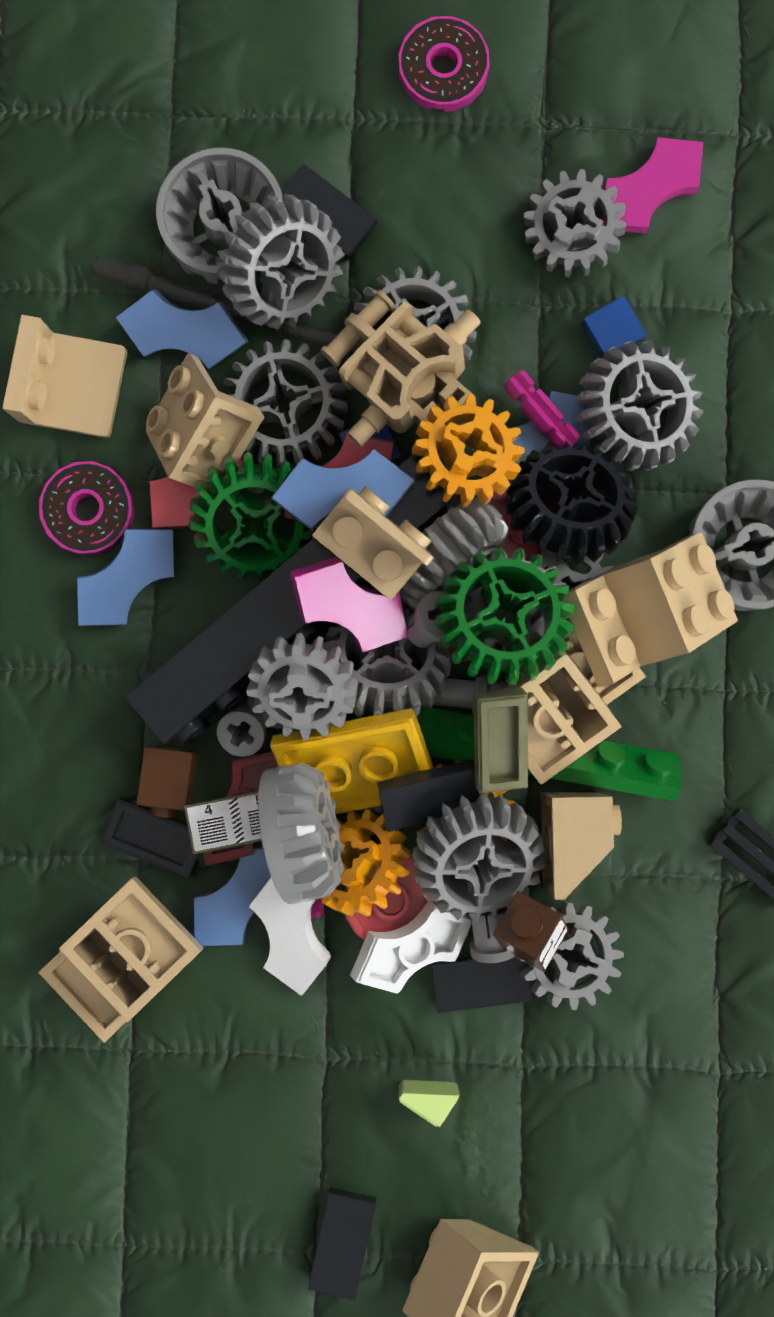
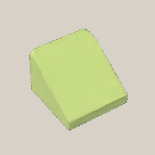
M402 1080L399 1084L400 1103L436 1127L442 1125L459 1098L458 1085L453 1082Z

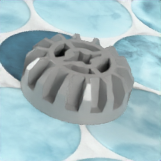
M210 148L189 155L169 172L158 194L156 218L160 234L170 255L180 263L184 271L190 275L194 273L201 275L208 283L218 284L220 278L217 270L226 263L219 257L209 254L201 247V245L209 241L219 248L227 249L230 246V242L225 239L223 233L229 231L225 223L222 224L218 219L214 207H217L221 215L225 216L229 221L232 232L235 233L239 227L235 215H242L246 219L250 216V209L242 212L239 200L246 203L249 207L250 202L258 203L264 207L267 195L276 196L282 200L283 196L280 186L271 171L257 158L243 151L232 148ZM199 213L205 233L195 237L194 224Z
M768 480L737 482L725 487L705 501L697 515L691 520L688 530L690 535L702 531L707 545L715 555L716 568L725 590L733 599L734 610H765L774 607V565L761 579L758 577L756 568L772 561L774 558V482ZM740 518L753 519L760 523H751L743 527ZM731 521L735 532L727 538L724 546L713 550L714 541L719 530ZM746 542L756 544L769 543L758 548L756 552H746L745 550L737 553L732 552L742 547ZM729 564L734 569L747 571L750 582H741L728 577L721 571L719 566Z
M306 763L266 769L261 776L259 784L258 814L264 854L275 888L287 904L328 897L341 883L340 875L344 872V865L341 860V852L344 853V846L340 842L339 829L342 827L336 818V801L330 797V784L324 780L323 773Z

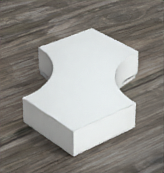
M270 877L249 906L262 920L269 935L270 952L263 968L302 996L327 965L331 955L319 942L312 927L311 911L316 900L287 904L280 897Z
M427 901L421 912L405 926L388 932L368 931L350 976L357 983L393 993L400 992L408 978L422 967L438 961L455 962L472 925L469 913L467 912L457 921L451 915L450 910L440 913L433 902Z

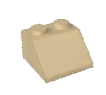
M599 792L540 793L541 836L545 843V851L542 853L545 857L544 862L546 865L542 869L543 888L554 900H565L614 848V835L621 834L622 818L620 806L613 805L612 796Z
M440 1219L438 1226L430 1236L429 1248L421 1267L412 1279L410 1293L402 1311L408 1317H513L539 1252L532 1246L470 1219Z

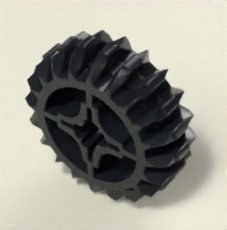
M565 441L560 450L547 443L541 452L532 450L525 461H520L519 466L521 470L514 480L509 481L510 486L506 491L508 494L506 514L512 516V530L523 531V544L537 543L538 554L540 555L547 550L555 553L557 563L565 555L570 556L577 566L583 561L585 556L595 563L602 557L603 553L611 555L617 549L619 543H622L628 537L632 528L630 525L633 524L637 514V506L635 505L637 490L629 487L631 475L618 473L619 461L608 463L604 460V453L602 451L596 455L587 452L585 443L579 449H572L567 441Z

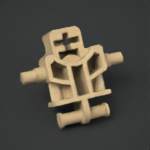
M377 290L375 297L358 315L351 313L344 320L346 327L327 347L323 346L320 350L334 366L338 367L347 353L358 342L361 344L339 369L344 386L349 390L356 388L368 399L370 405L361 414L362 418L347 433L358 446L362 447L375 432L379 433L386 424L397 433H404L415 422L419 427L421 420L428 421L427 415L434 405L444 411V404L450 396L457 400L459 406L463 405L468 394L472 393L457 380L465 370L462 346L467 342V337L481 323L472 311L467 309L453 324L450 323L444 330L437 324L427 328L415 318L413 306L408 301H405L375 330L373 327L388 311L395 309L392 300L384 292ZM457 422L455 424L462 425L468 422Z

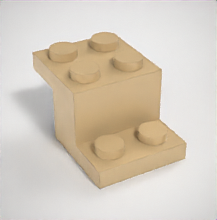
M702 531L686 536L660 551L614 566L571 589L567 597L562 600L563 602L575 605V612L570 617V620L575 626L574 630L598 687L614 684L641 666L688 654L738 621L734 612L733 599L725 590L716 568L715 555L707 545Z
M575 630L571 637L563 638L568 644V648L564 655H554L556 664L551 670L547 671L538 666L539 675L533 681L525 678L519 670L521 677L516 685H509L504 689L523 688L528 694V769L541 785L622 727L607 705L646 677L639 667L614 684L598 687ZM535 640L531 641L530 647L537 642Z
M135 876L59 948L60 952L38 973L105 1043L124 1023L129 1022L203 950V946Z

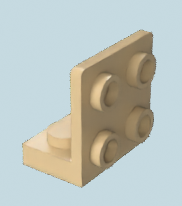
M21 315L2 409L20 423L109 438L112 433L127 350L122 345L53 333L41 318Z
M188 353L182 364L176 366L172 371L168 381V389L160 404L154 406L149 412L146 420V433L168 478L196 488L200 480L210 482L208 470L212 466L225 473L224 461L228 456L234 459L236 464L238 463L263 421L264 415L258 407L218 391L199 358Z
M366 486L360 493H357L350 487L312 536L383 595L392 600L420 565L424 563L427 566L434 558L426 550L431 540L406 519L398 527L384 515L390 506Z

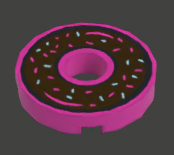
M453 16L431 17L416 24L404 37L398 54L399 80L407 96L420 107L428 110L435 108L443 109V112H455L470 105L483 91L490 69L489 48L482 34L468 21ZM446 56L455 62L456 68L449 73L442 74L434 70L431 63L438 57Z
M94 461L74 462L58 469L45 483L39 499V516L46 534L61 548L81 556L100 555L117 547L122 541L124 529L131 528L135 518L134 497L127 482L110 467ZM85 497H95L99 503L98 514L89 521L79 520L76 515L78 502Z

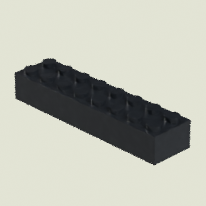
M413 454L398 468L414 479V483L387 517L398 527L406 519L423 533L424 529L432 525L438 517L445 515L452 507H457L461 500L460 495L454 494L448 502L442 501L444 488L440 485L432 490H428L426 485L431 475L429 472L416 473L415 470L419 460L424 456ZM439 457L440 461L442 462V464H443L444 467H445V464H444V462H443V459H442L441 457ZM313 538L125 697L163 744H184L186 742L190 744L212 726L207 719L216 711L222 712L224 710L227 713L245 699L247 693L244 691V688L251 680L248 678L253 662L257 661L260 651L264 646L273 650L276 639L281 636L289 645H292L297 633H302L305 643L310 644L320 634L316 627L323 621L305 623L300 617L290 571L337 557L317 539ZM343 562L345 570L352 581L361 586L367 585L369 588H375Z

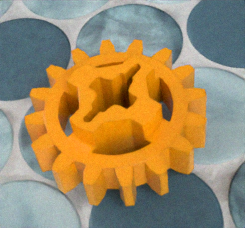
M468 394L463 405L459 406L457 400L450 396L444 404V411L434 405L427 415L428 421L421 420L416 434L421 439L415 441L412 453L424 457L419 460L415 470L416 473L429 472L431 475L426 485L428 490H432L438 485L444 488L442 501L448 502L454 494L460 495L462 506L468 507L474 495H477L480 502L485 505L492 499L493 491L499 495L505 493L510 486L508 479L514 480L521 470V467L515 461H519L525 453V448L513 445V442L521 434L520 428L508 429L505 423L510 413L504 411L498 416L492 412L494 401L488 399L483 407L476 406L474 394ZM457 422H468L462 425L455 424ZM465 445L473 449L471 456L463 452ZM439 457H441V458L443 459V462H444V464H445V467H444V465L442 464V462L440 461ZM475 475L483 477L482 479L478 480L466 479Z
M366 809L362 816L355 811L348 812L346 823H342L337 819V822L341 823L342 828L339 829L340 842L344 846V853L341 852V860L344 865V872L340 875L341 884L348 887V892L343 891L338 885L328 897L322 899V903L348 917H353L355 912L365 917L370 916L373 903L383 909L388 907L385 895L389 891L399 895L402 890L395 882L398 877H407L410 871L401 866V861L411 857V851L401 845L406 840V835L400 830L387 832L383 814L379 816L370 809ZM370 835L378 836L381 844L377 845L376 842L370 839Z

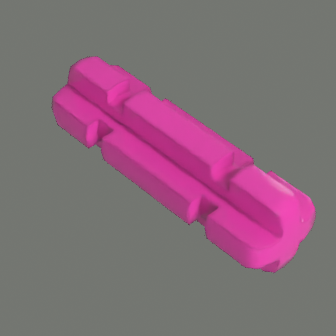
M520 370L511 376L504 386L506 393L514 402L518 400L521 402L519 408L544 436L548 434L551 437L549 440L550 444L558 450L565 444V441L571 447L575 446L580 439V434L570 422L565 424L562 421L564 415L540 388L535 390V382L526 371Z

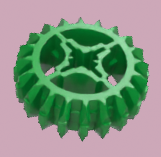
M247 452L244 454L243 465L237 466L235 460L228 456L224 461L225 473L212 466L208 470L210 482L200 480L197 483L196 493L200 497H193L190 500L189 509L194 515L189 518V528L197 531L194 535L196 548L207 547L204 553L207 563L221 558L219 570L222 574L228 572L232 567H236L237 577L241 581L247 576V571H255L256 578L261 582L265 578V570L271 569L273 572L277 570L283 562H286L310 542L309 538H314L312 534L317 528L312 531L293 517V521L284 535L278 531V523L275 519L281 514V506L274 502L272 497L289 476L291 471L290 463L285 460L276 469L272 468V456L267 453L263 456L261 464H253V456ZM259 487L267 490L261 493H252L245 488ZM225 499L230 504V512L234 517L229 520V527L222 531L216 522L214 514L219 504ZM250 514L252 518L246 520V515ZM263 515V521H259L257 517ZM255 542L262 546H248L245 544Z
M499 546L494 549L491 561L479 551L473 556V567L463 561L460 562L455 571L458 578L447 577L445 579L443 588L447 594L439 595L436 602V607L444 613L437 615L435 626L442 630H449L441 636V646L452 647L457 645L458 648L451 657L453 664H459L468 658L471 663L467 674L470 677H474L477 675L480 667L487 669L486 680L489 684H495L500 672L505 673L506 682L511 686L516 685L519 679V670L529 681L535 680L539 675L538 666L547 671L551 670L556 664L554 655L562 656L568 648V644L563 638L571 637L575 629L574 624L566 620L574 614L575 605L562 602L570 592L569 585L553 586V582L558 576L557 568L549 569L547 572L542 573L539 570L542 563L541 556H535L530 564L522 561L524 555L521 548L515 549L511 559H505L504 551ZM505 583L516 585L527 591V593H515ZM482 587L485 593L483 602L486 609L478 612L475 620L466 622L464 602L471 593ZM504 609L505 615L508 611L515 615L512 623H505V618L502 621L498 620L495 617L497 610ZM541 610L544 617L543 637L536 644L529 647L526 641L528 631L525 622L531 620L534 613ZM486 638L496 639L502 643L506 651L493 649L480 640Z

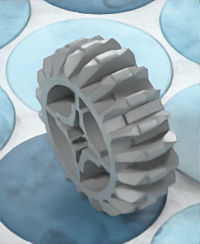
M285 194L282 200L276 196L267 195L264 207L258 203L250 202V216L247 219L242 215H235L236 222L239 225L236 232H223L225 239L230 242V246L227 249L217 251L220 256L219 258L226 263L217 270L219 278L225 282L222 290L225 296L232 301L234 309L242 316L246 315L254 324L262 326L265 323L270 328L278 330L281 324L284 323L286 326L295 328L298 316L311 320V309L314 306L326 308L322 299L326 292H337L331 281L333 277L343 274L340 266L335 263L345 256L342 248L337 245L341 236L338 234L337 229L331 226L332 221L330 217L323 211L318 210L317 206L308 200H299L293 195ZM302 231L304 233L307 245L306 256L303 255L304 243L301 242ZM255 270L260 271L259 281L263 284L261 294L256 289Z
M419 266L414 268L413 278H405L404 271L398 268L395 270V282L391 283L384 275H380L377 279L379 290L384 292L395 305L392 313L405 301L414 300L430 304L431 306L425 309L413 307L415 318L427 328L434 324L440 326L446 321L448 324H453L465 312L463 310L468 305L466 294L452 297L456 291L454 280L447 282L442 287L439 286L440 273L437 270L430 275L429 280L422 279V269ZM370 287L364 289L363 297L367 303H356L354 305V314L358 315L375 297L377 290ZM473 331L467 337V342L462 346L465 361H469L472 357L473 351L466 344L475 342L476 331ZM358 342L352 348V351L355 352L361 344Z
M285 339L282 341L281 352H274L272 344L266 341L263 344L265 355L258 358L255 351L248 349L246 355L250 365L246 367L242 363L234 362L232 368L239 377V380L225 378L223 385L225 389L233 393L229 394L230 396L248 403L250 394L255 386L268 376L270 383L268 391L263 396L253 399V406L258 407L264 415L261 423L273 422L280 425L284 430L286 439L271 438L256 431L243 454L249 452L253 455L260 448L258 454L259 463H262L263 456L268 453L271 456L272 454L276 455L277 466L283 461H287V456L294 455L295 463L298 465L301 459L304 458L302 453L308 450L312 457L318 460L322 457L317 443L321 441L328 447L335 445V438L327 430L343 431L344 421L335 415L344 414L348 411L347 402L337 399L346 393L343 383L333 382L338 376V369L336 366H329L323 369L326 357L322 352L315 354L308 360L310 349L309 345L305 343L299 346L295 354L292 353L289 340ZM282 372L301 374L310 379L317 387L309 389L308 385H290L285 380ZM279 386L282 387L284 397H288L290 402V411H288L291 420L290 424H287L284 413H280ZM323 403L316 422L300 435L298 422L301 416L308 411L314 410L313 405Z
M630 341L620 346V349L617 347L608 349L603 353V358H597L590 364L589 370L591 373L584 375L579 382L585 391L578 394L574 402L586 408L585 411L577 415L575 421L581 423L588 422L590 429L583 433L582 439L590 440L595 437L598 441L593 454L609 451V462L619 461L620 464L624 460L626 470L634 471L640 468L641 465L644 470L648 471L657 468L659 463L665 465L674 461L676 453L679 454L687 450L690 446L687 439L695 436L700 430L692 421L700 418L704 411L693 405V402L699 399L703 393L698 390H691L689 383L694 380L696 374L687 373L684 375L680 370L685 358H677L671 362L669 360L670 347H662L655 352L652 341H645L638 347L634 341ZM620 373L622 384L618 386L619 398L616 402L610 404L611 387L616 376ZM633 402L634 405H641V407L650 406V405H651L652 407H650V408H648V409L645 410L644 408H641V407H640V408H637L636 406H632V407H625V406H627V405H629V404H631V403ZM666 409L665 427L658 438L657 429L661 427L660 414L662 410ZM617 423L621 424L626 429L627 433H625Z
M478 497L473 498L468 507H463L462 503H460L457 507H452L442 517H438L432 525L424 529L423 534L431 540L426 550L434 558L427 566L422 563L400 589V598L404 605L407 604L414 612L419 601L433 591H445L443 588L445 579L447 577L458 578L455 571L457 565L462 561L473 567L472 559L475 553L480 551L487 559L491 560L494 549L499 546L502 547V543L506 541L509 528L502 520L503 516L494 506H490L488 503L483 505Z
M409 607L403 611L405 622L408 616L413 613ZM337 624V627H329V631L326 634V642L323 643L322 649L329 651L339 646L341 648L340 663L348 661L353 652L360 657L361 668L357 671L353 669L351 677L357 678L359 682L354 706V714L357 716V719L367 712L373 713L374 716L410 708L414 709L417 717L420 714L421 706L431 709L436 701V695H442V692H444L447 676L450 675L451 662H449L450 658L442 655L448 652V647H442L440 642L429 648H421L414 645L407 637L362 652L355 644L347 628L340 624ZM412 652L416 653L423 664L420 671L412 666L413 660L409 658Z
M480 793L476 802L469 803V800L461 795L460 806L451 809V807L443 803V816L441 818L427 816L426 824L428 830L417 831L416 841L418 846L412 848L413 873L416 882L420 884L423 896L427 898L428 902H433L440 913L450 910L451 915L457 921L467 912L475 922L485 912H488L496 919L497 909L504 906L509 907L517 891L529 896L528 885L540 884L538 870L546 867L545 857L542 853L545 851V843L540 832H538L539 828L533 817L526 814L523 807L518 805L517 802L509 805L507 799L501 795H498L490 802L488 796ZM492 835L502 836L511 841H503L501 837H492Z

